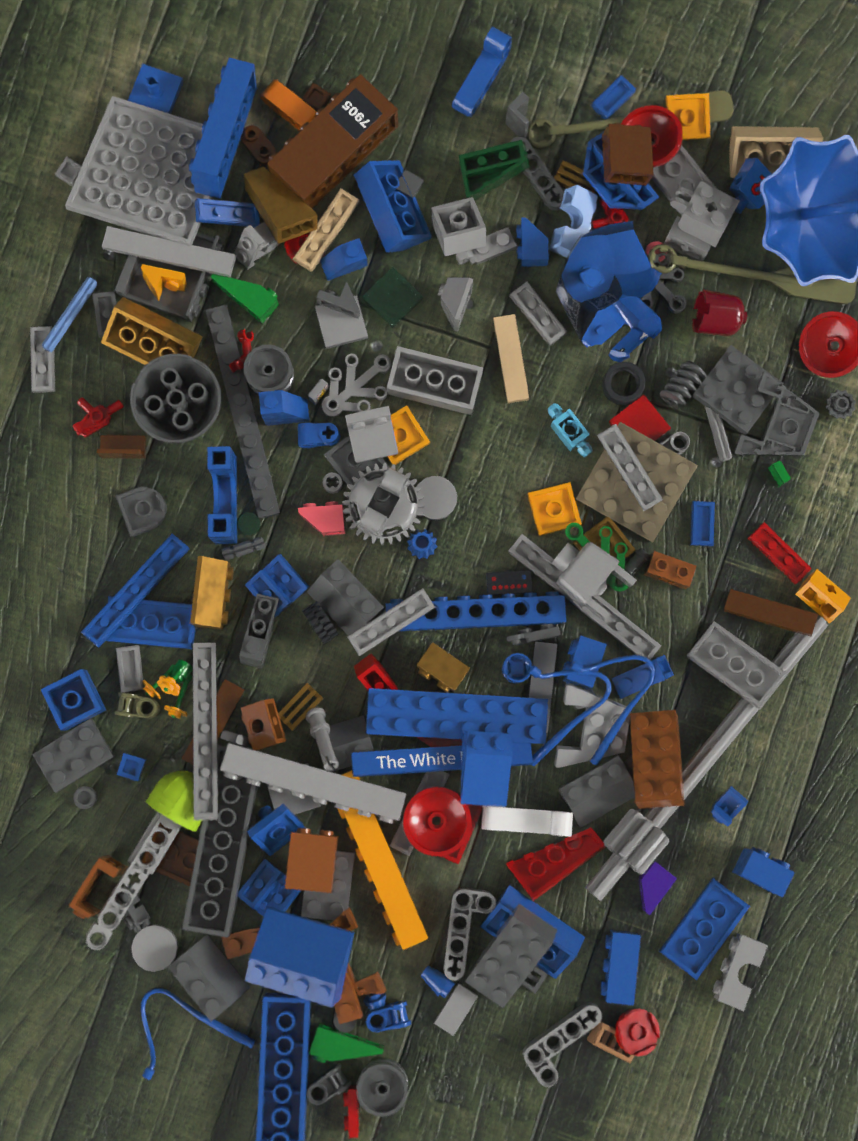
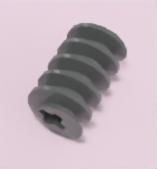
M689 360L681 364V369L675 372L676 376H672L670 383L665 385V390L660 392V397L675 409L679 408L678 404L685 406L686 402L683 397L691 398L688 390L692 392L697 390L693 385L694 383L701 385L702 382L698 377H707L706 373L697 364Z

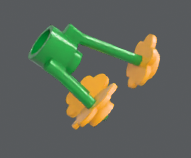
M179 659L152 686L147 681H142L145 685L143 688L145 695H149L151 698L156 696L160 700L161 697L155 690L158 686L166 694L175 696L179 694L175 707L165 705L164 709L168 711V715L172 716V718L180 719L181 716L187 717V712L181 710L180 706L188 684L193 678L190 675L193 667L186 661ZM182 681H184L182 689L179 692L180 686L176 684V682L182 683Z

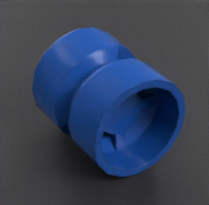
M511 654L502 664V674L510 683H522L531 675L529 670L532 667V663L524 654Z

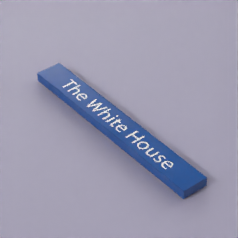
M512 742L511 766L532 765L531 743ZM462 746L351 753L353 777L461 770Z

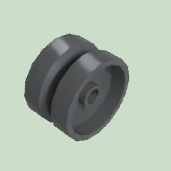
M261 345L254 348L247 355L244 362V375L251 390L259 396V392L277 390L288 392L294 382V369L289 355L282 348L275 345Z
M377 1058L370 1061L359 1075L357 1096L360 1105L368 1113L387 1117L396 1113L406 1101L408 1096L406 1072L398 1062L390 1058ZM383 1084L387 1089L383 1090V1088L379 1089L378 1087Z

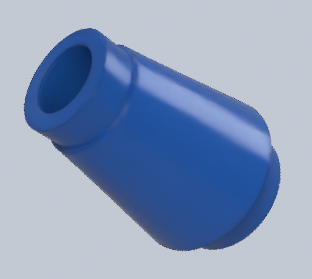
M429 965L420 976L438 997L442 996L445 998L455 985L444 973L431 968Z

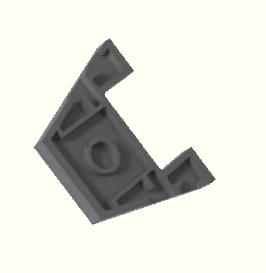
M762 372L756 391L776 397L775 407L762 441L740 434L733 453L804 455L819 412L793 394L769 373Z

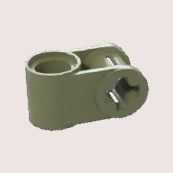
M118 692L120 697L118 710L115 711L114 715L149 719L159 715L161 706L157 700ZM148 702L153 705V710L150 714L144 712V706Z

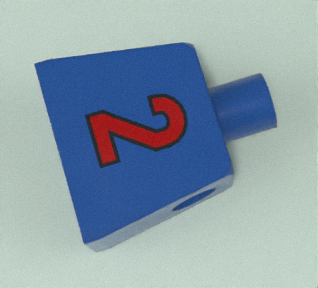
M747 158L730 186V191L737 197L736 199L740 200L735 209L737 213H741L745 207L748 209H759L765 204L760 191V182L772 173L758 158Z

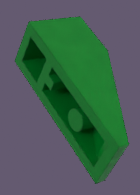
M217 274L211 275L213 284L261 324L279 306L277 294L269 287L265 289L259 284Z
M319 1023L309 1054L313 1055V1059L325 1063L326 1060L338 1061L383 1054L384 1045L348 1032H340L336 1028Z

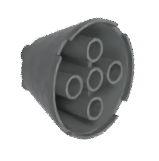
M168 354L152 360L140 370V374L131 388L130 405L135 420L148 435L167 443H183L198 438L212 426L220 410L221 391L215 375L207 365L189 355Z

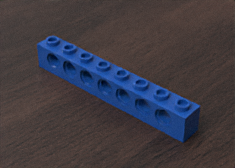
M546 592V596H537V593H524V597H515V594H502L501 598L494 599L492 595H480L479 599L470 600V596H458L457 600L448 601V597H435V601H432L437 611L436 618L427 619L423 615L400 631L565 624V595H559V592ZM391 599L390 603H386V612L401 603L403 599ZM538 603H545L547 605L548 612L546 614L537 612L536 605ZM516 604L525 606L526 613L524 615H517L514 612ZM494 605H500L503 607L504 613L501 616H495L491 608ZM472 606L480 607L482 614L479 617H472L470 615L469 609ZM456 607L459 610V616L457 618H450L447 615L448 608Z

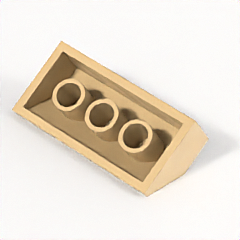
M732 126L730 178L736 177L747 158H758L771 173H774L784 162L796 137L823 142V136L819 128Z

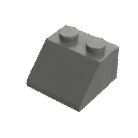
M364 715L330 726L329 737L336 760L338 761L336 769L333 763H331L332 772L351 767V753L374 751L370 734H366Z

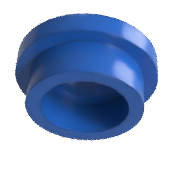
M367 994L364 998L365 1006H368L369 1010L382 1008L386 1004V994Z

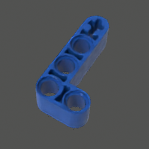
M494 27L489 30L480 56L452 103L453 109L470 118L474 115L510 52L511 36Z

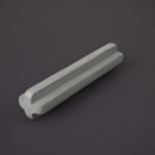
M705 406L719 460L721 462L728 461L732 458L722 418L714 413L712 409Z

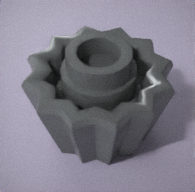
M837 389L835 393H830V397L826 399V410L835 419H845L847 416H852V411L856 410L854 406L856 401L853 399V394H848L846 390L840 391Z

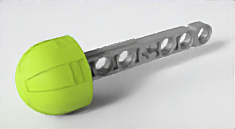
M174 771L165 775L158 781L148 799H146L145 802L155 809L157 813L129 857L128 861L130 863L98 914V922L94 921L87 932L86 942L91 949L100 950L107 944L113 934L112 930L120 923L149 873H154L180 828L183 826L197 832L203 820H194V773ZM159 823H162L164 827L169 828L171 830L167 832L165 828L160 827L158 825ZM157 831L165 834L164 841L159 844L152 841V835ZM145 851L153 855L152 861L147 864L139 860L141 853ZM137 872L140 880H134L130 887L134 889L133 892L127 887L121 886L123 883L127 886L130 882L128 875H134ZM119 892H126L128 894V900L123 904L115 901V896ZM107 912H112L116 915L115 921L111 924H106L102 920L103 915ZM99 932L104 936L100 944H93L90 941L93 933Z

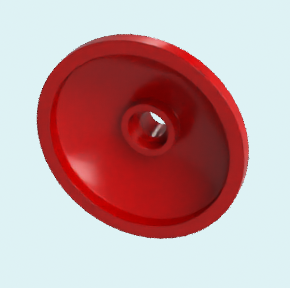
M655 105L643 106L629 113L621 123V125H641L642 127L651 128V141L655 142L652 145L653 168L670 161L681 147L683 140L681 123L677 116L667 108Z
M836 311L819 314L810 320L804 327L799 340V352L805 366L814 374L826 378L841 377L853 371L858 366V321L848 314ZM837 341L839 343L838 349L834 350L832 345L834 342Z
M431 787L418 792L412 797L404 811L403 828L407 839L414 848L426 855L445 856L455 852L465 843L471 830L472 820L468 805L460 804L461 796L444 787ZM436 816L440 818V824L438 825L432 823V819Z

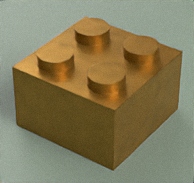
M433 642L417 664V668L420 669L418 673L427 680H430L432 677L438 681L437 687L446 693L450 690L454 693L470 669Z

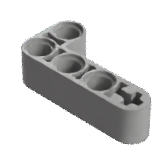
M459 888L452 895L444 960V973L450 980L461 979L465 972L472 912L489 913L495 908L496 900L489 891ZM460 893L467 894L469 896L467 904H458L456 902L457 895ZM482 896H489L491 898V905L489 907L483 908L479 905V899ZM458 916L466 919V924L462 928H457L453 924L454 919ZM455 939L463 942V948L459 951H454L450 947L451 942ZM449 955L457 957V967L461 968L456 970L455 974H452L451 969H448V967L453 965V957H449Z
M592 1002L582 1004L524 1046V1059L541 1085L551 1087L558 1080L557 1070L550 1058L600 1023L602 1013L596 1004ZM589 1009L594 1012L593 1015L595 1017L592 1019L587 1017L586 1011ZM578 1016L581 1017L585 1025L582 1026L581 1022L577 1018ZM570 1022L577 1024V1030L573 1033L566 1031V1025ZM550 1036H557L559 1038L555 1046L547 1045V1039ZM532 1049L540 1051L539 1057L535 1060L528 1058V1052ZM551 1069L553 1075L549 1079H544L541 1077L542 1071Z

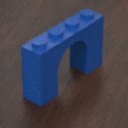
M230 446L207 447L208 470L212 476L214 491L213 514H208V537L214 544H237V457Z

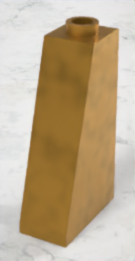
M262 167L244 174L245 190L278 244L317 230L316 212L266 168Z

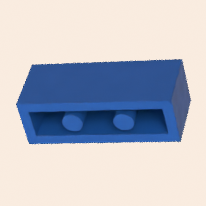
M610 930V935H606L605 949H609L608 958H604L603 972H606V980L601 983L600 994L604 996V1000L607 1003L634 1006L641 935L638 933Z

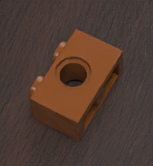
M656 551L650 554L649 562L644 572L645 576L685 590L690 587L696 565Z
M274 698L241 707V718L246 725L248 742L254 751L286 742ZM260 721L263 722V730L260 728Z

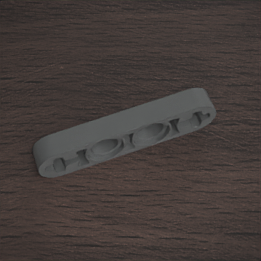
M523 137L514 138L511 142L523 140L528 154V161L533 160L537 163L536 169H526L522 172L546 206L553 211L560 210L564 196L563 190L530 143ZM542 177L547 178L549 185L547 187L539 186L537 183L538 179ZM551 189L555 198L560 197L558 204L556 201L551 202L552 195L549 192Z

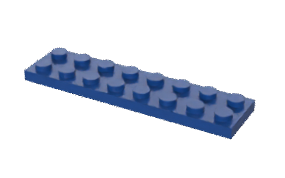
M368 688L366 734L462 739L467 731L512 734V742L545 744L548 699Z

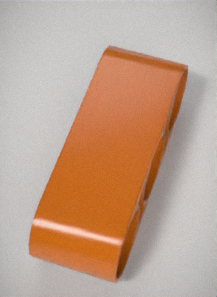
M276 79L260 95V98L267 106L298 130L306 122L310 123L317 113L316 110Z

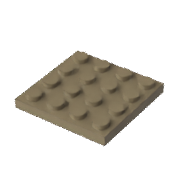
M620 422L618 428L663 500L643 511L605 449L576 499L647 540L654 542L698 465Z

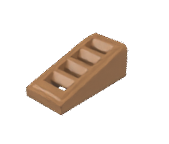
M600 1021L597 1026L591 1029L587 1041L631 1064L634 1055L627 1054L626 1052L622 1054L623 1050L619 1044L616 1050L614 1049L617 1043L615 1028ZM610 1033H613L608 1045H605Z

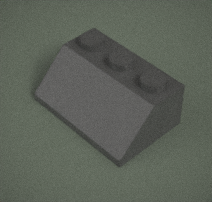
M339 559L327 568L307 591L348 636L376 619L385 610Z
M615 755L557 788L570 812L573 813L579 828L635 797L634 783L619 755Z
M208 934L168 966L211 1022L250 988Z

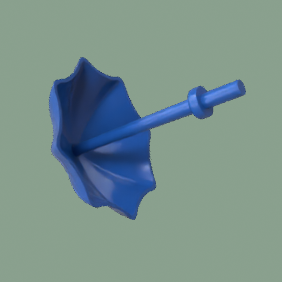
M843 135L835 140L826 142L810 141L802 137H796L784 162L774 173L760 182V191L766 208V226L762 245L766 250L777 254L789 265L801 286H808L815 281L823 279H840L853 283L858 277V150L850 135Z

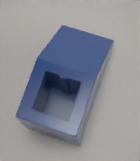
M526 217L521 218L520 225H516V238H520L521 246H517V259H521V267L547 266L549 260L548 238Z

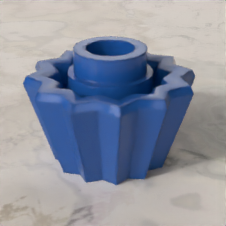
M417 529L415 533L410 534V539L407 540L409 544L407 549L411 551L412 556H417L418 559L423 557L428 559L429 555H433L434 549L437 548V538L433 537V532H427L426 529L422 531Z

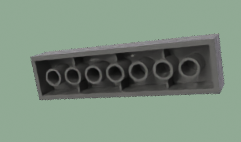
M217 745L218 820H203L182 930L229 937L231 935L249 837L247 831L251 826L258 786L246 783V777L238 776L237 780L225 777V772L220 769L227 747Z

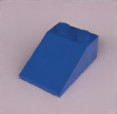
M467 731L463 735L460 804L506 807L512 761V734Z

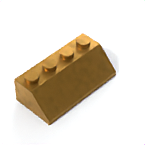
M122 297L113 308L101 343L146 365L152 360L168 354H184L194 358L203 336Z

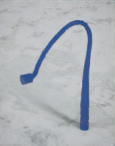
M640 655L623 656L603 661L587 668H583L582 664L573 661L570 669L579 673L589 672L616 662L641 660L646 662L650 668L648 682L623 710L591 758L590 762L596 766L600 763L633 707L653 682L655 668L653 663L646 657Z
M535 665L530 668L529 673L535 678L546 679L574 674L593 675L603 679L607 686L605 695L598 703L569 722L532 756V766L538 764L580 721L608 699L611 692V683L605 675L596 671L577 673L574 670L541 674L542 671Z
M161 988L152 989L142 999L141 1017L151 1053V1064L149 1067H146L142 1076L148 1080H151L155 1072L154 1066L156 1062L155 1048L145 1012L147 999L152 994H166L200 1021L251 1049L256 1041L216 1020L211 1022L206 1015L195 1010L168 990Z

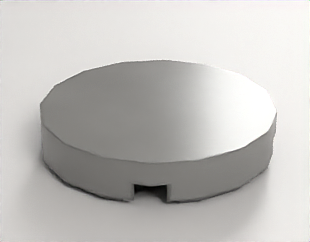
M431 476L423 479L417 485V487L421 486L422 488L417 495H424V499L418 500V502L425 504L424 508H418V510L423 512L425 518L440 520L448 517L453 512L457 504V492L449 480L441 476Z
M157 924L146 926L133 939L132 955L137 965L144 970L153 972L163 970L171 965L178 951L177 938L170 929Z

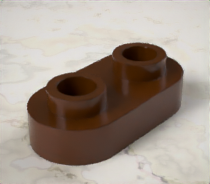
M249 125L245 127L241 135L243 145L259 164L267 165L269 158L275 153L274 146L257 126ZM250 133L255 134L253 138L248 137ZM265 149L268 150V153L261 154V151Z

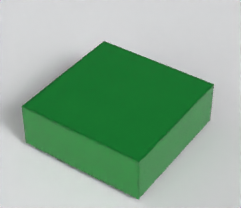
M780 460L768 468L779 487L791 480Z

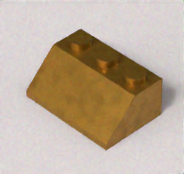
M198 556L190 624L201 628L223 630L224 625H227L228 611H225L226 602L229 603L231 598V589H228L229 580L232 581L234 571L228 561Z

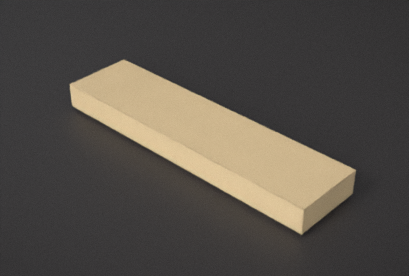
M340 189L318 221L317 230L309 234L293 260L313 272L358 205L359 199Z
M515 314L494 317L493 322L507 404L529 400Z

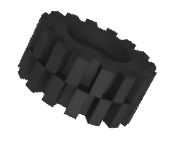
M317 601L302 610L323 644L339 635Z

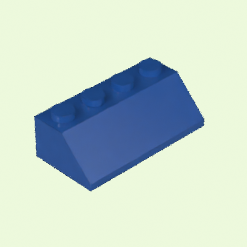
M369 161L354 174V177L385 251H403L430 240L432 236L415 196L413 198L412 195L410 197L396 190L400 184L399 179L403 176L404 172L400 161Z
M509 885L498 898L495 908L488 913L480 927L492 936H495L518 904L527 908L557 929L553 944L536 965L556 979L577 956L585 937Z

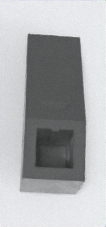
M261 594L256 595L239 655L241 664L263 668L278 606V598Z

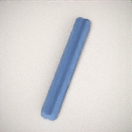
M86 278L42 343V347L45 350L53 352L97 286V282L93 278Z

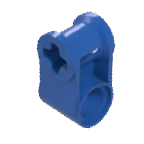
M332 423L298 424V447L334 446L340 440V432ZM328 430H332L333 434H335L331 435V439H328L325 435L328 434Z
M397 1001L377 1010H369L366 1015L367 1027L373 1032H381L411 1025V1020H408L405 1007L407 1001ZM397 1010L400 1012L401 1019L398 1018ZM378 1014L382 1016L383 1021L380 1025H373L370 1022V1018Z

